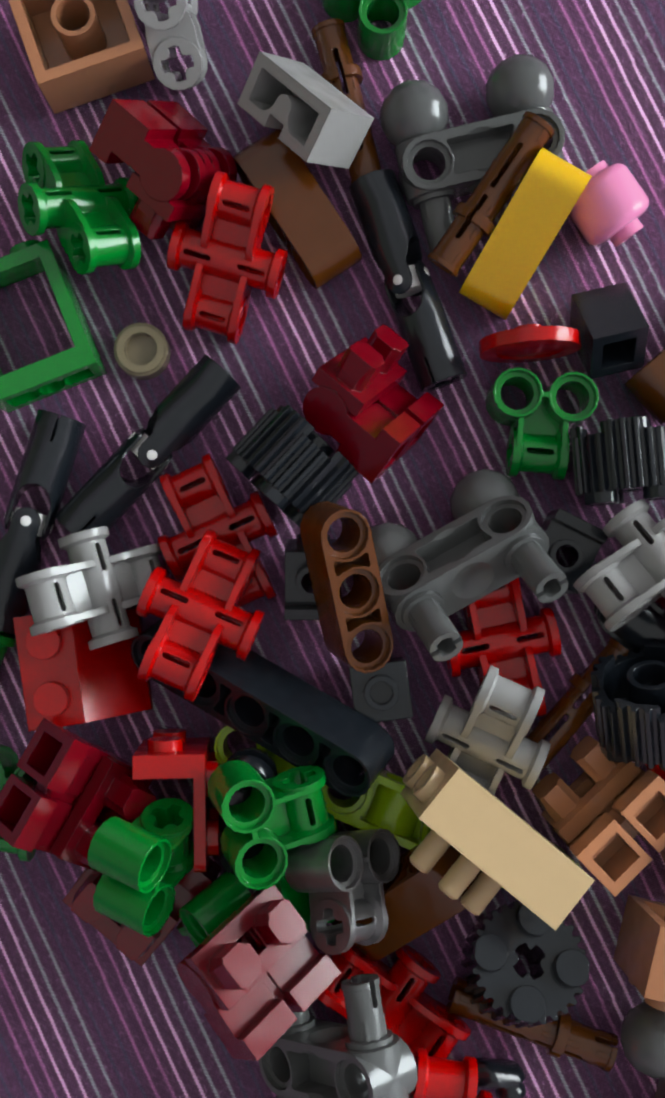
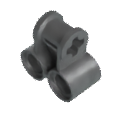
M389 830L339 831L318 843L301 845L286 850L288 853V866L285 871V878L289 886L296 892L309 893L310 931L315 944L321 951L333 956L347 952L353 946V943L368 946L379 943L385 937L389 916L385 905L383 883L392 881L397 875L400 866L399 845L395 836ZM372 918V922L369 924L356 923L358 920ZM336 919L342 921L340 924L326 925L329 920Z

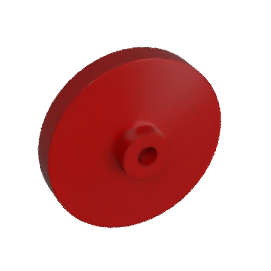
M541 324L520 325L514 329L487 335L479 341L480 358L496 363L544 361L564 357L581 349L579 330L566 326H542Z

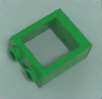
M48 239L41 242L38 240L21 242L13 246L8 255L0 258V289L45 271L75 347L4 375L0 369V409L7 413L107 374L63 260Z

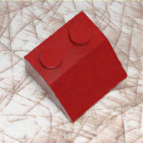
M127 609L130 625L137 627L140 635L143 633L141 617L136 614V609ZM32 615L13 618L28 732L36 731L43 718L63 727L153 709L150 681L145 682L137 678L139 669L134 664L131 656V644L136 637L90 651L88 641L92 639V635L87 621L32 637L29 629L34 624Z

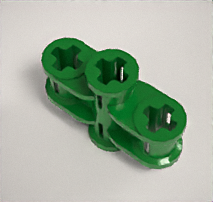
M72 140L67 146L44 147L42 143L37 141L26 143L22 153V169L26 183H23L18 191V211L25 231L31 236H40L45 233L46 229L56 228L61 245L68 255L72 267L78 274H91L96 267L118 265L123 270L136 268L141 258V241L138 230L129 216L138 197L126 187L129 177H119L114 183L105 184L99 165L89 150V146L82 140Z

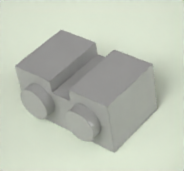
M259 51L237 103L264 127L282 130L278 139L305 162L345 169L350 168L374 120L370 114L304 62Z

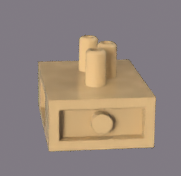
M437 748L430 757L425 754L421 755L406 772L403 778V783L406 784V787L400 794L418 819L431 828L430 832L410 855L411 864L423 874L429 873L447 849L453 846L461 855L438 882L439 889L450 899L458 900L482 870L461 897V904L475 916L480 915L503 887L556 931L595 880Z

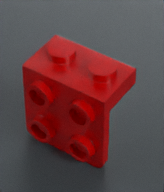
M185 729L154 730L153 737L144 739L132 755V780L193 778L194 873L207 872L209 856H219L220 845L219 813L216 808H211V800L208 795L210 776L220 764L215 757V752H210V737L186 738Z

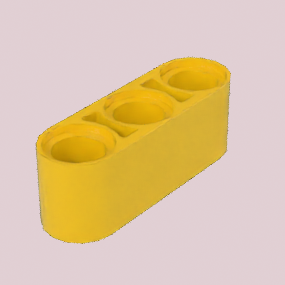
M542 147L468 274L459 293L506 320L592 176Z

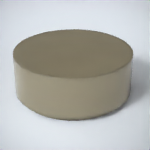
M134 323L125 327L118 334L114 343V356L118 365L126 374L135 379H153L159 376L169 364L171 356L169 343L163 333L151 324Z

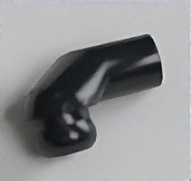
M476 1058L478 1063L477 1090L495 1089L497 1098H523L525 1096L526 1088L523 1081L526 1078V1074L518 1063L505 1059Z

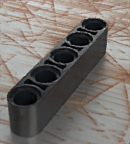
M163 619L157 621L133 640L131 656L138 669ZM219 644L196 699L193 702L185 699L295 767L309 765L321 767L324 769L327 782L325 785L348 797L364 795L394 756L395 746L393 739L388 731L378 723L250 650L246 660L243 661L236 658L235 650ZM151 678V680L185 699L183 691Z

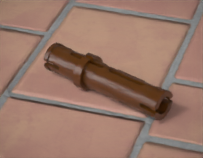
M332 18L316 24L311 32L316 43L323 71L321 76L343 93L335 63L338 62L347 93L346 96L366 111L360 89L363 75L360 66L353 62L345 33L344 21ZM371 126L360 146L361 150H358L349 168L351 184L359 177L381 169Z
M529 111L524 113L523 119L498 156L493 160L466 203L459 202L453 210L455 219L434 250L427 256L434 265L452 277L456 278L458 276L459 270L483 236L489 238L495 229V225L492 222L522 181L539 151L554 136V128L535 113Z
M610 638L605 648L594 658L581 675L577 673L572 675L568 680L571 684L570 688L526 737L538 743L541 739L547 737L565 715L569 716L568 720L550 739V750L542 770L565 747L571 737L594 712L592 692L577 709H574L573 705L592 684L591 672L593 671V665L599 664L598 658L614 654L616 661L617 655L628 656L629 650L613 638Z
M458 976L454 979L448 996V1000H451V1002H448L446 1005L447 1013L455 1014L545 1048L547 1055L558 1059L560 1055H566L599 1067L606 1072L611 1071L618 1048L610 1046L611 1044L617 1046L619 1043L616 1034L572 1020L569 1012L566 1015L558 1016L556 1021L535 1027L515 1028V1025L504 1026L502 1019L494 1022L491 1020V1014L488 1012L480 1014L478 1012L480 1005L478 1003L471 1004L470 1002L473 996L472 993L464 992V988L468 985L467 981Z

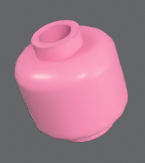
M602 160L586 171L592 177L571 210L569 217L590 245H600L610 239L614 246L618 247L644 227L638 218L647 210L649 198L626 165L617 163L608 166L605 160Z

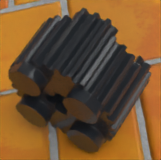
M281 405L277 410L270 408L225 458L248 480L257 473L250 482L300 528L304 513L312 505L326 501L336 504L352 487L351 481L359 473L339 451L335 453L314 431L315 428L289 405L286 407Z
M633 416L600 421L601 433L587 435V429H583V426L570 428L575 495L584 496L585 505L624 503V493L643 491V499H647V501L665 500V426L652 427L650 420H647L646 416Z
M653 639L651 643L642 644L643 649H640L639 653L629 651L628 656L617 655L616 661L614 654L607 657H599V664H594L593 671L591 672L596 735L599 738L601 752L612 762L627 764L634 761L636 767L647 764L649 769H653L655 765H659L661 770L665 772V641L659 643L657 639Z
M513 901L508 906L504 904L481 919L477 925L472 927L470 930L471 934L466 938L469 945L462 949V953L467 956L466 959L461 961V966L467 968V972L462 974V979L467 980L468 984L464 988V992L472 993L471 1004L478 1003L480 1005L478 1012L480 1014L488 1012L491 1014V1020L494 1022L502 1019L504 1026L515 1025V1028H530L558 1020V1016L566 1015L569 1012L567 1007L575 1006L577 1003L574 996L583 993V989L580 986L584 985L589 979L590 962L585 955V949L578 948L577 944L581 941L580 936L572 935L574 926H566L563 921L555 931L525 905L519 904L518 901ZM515 951L527 958L530 964V974L528 972L520 976L515 971L513 966L519 960L518 954Z

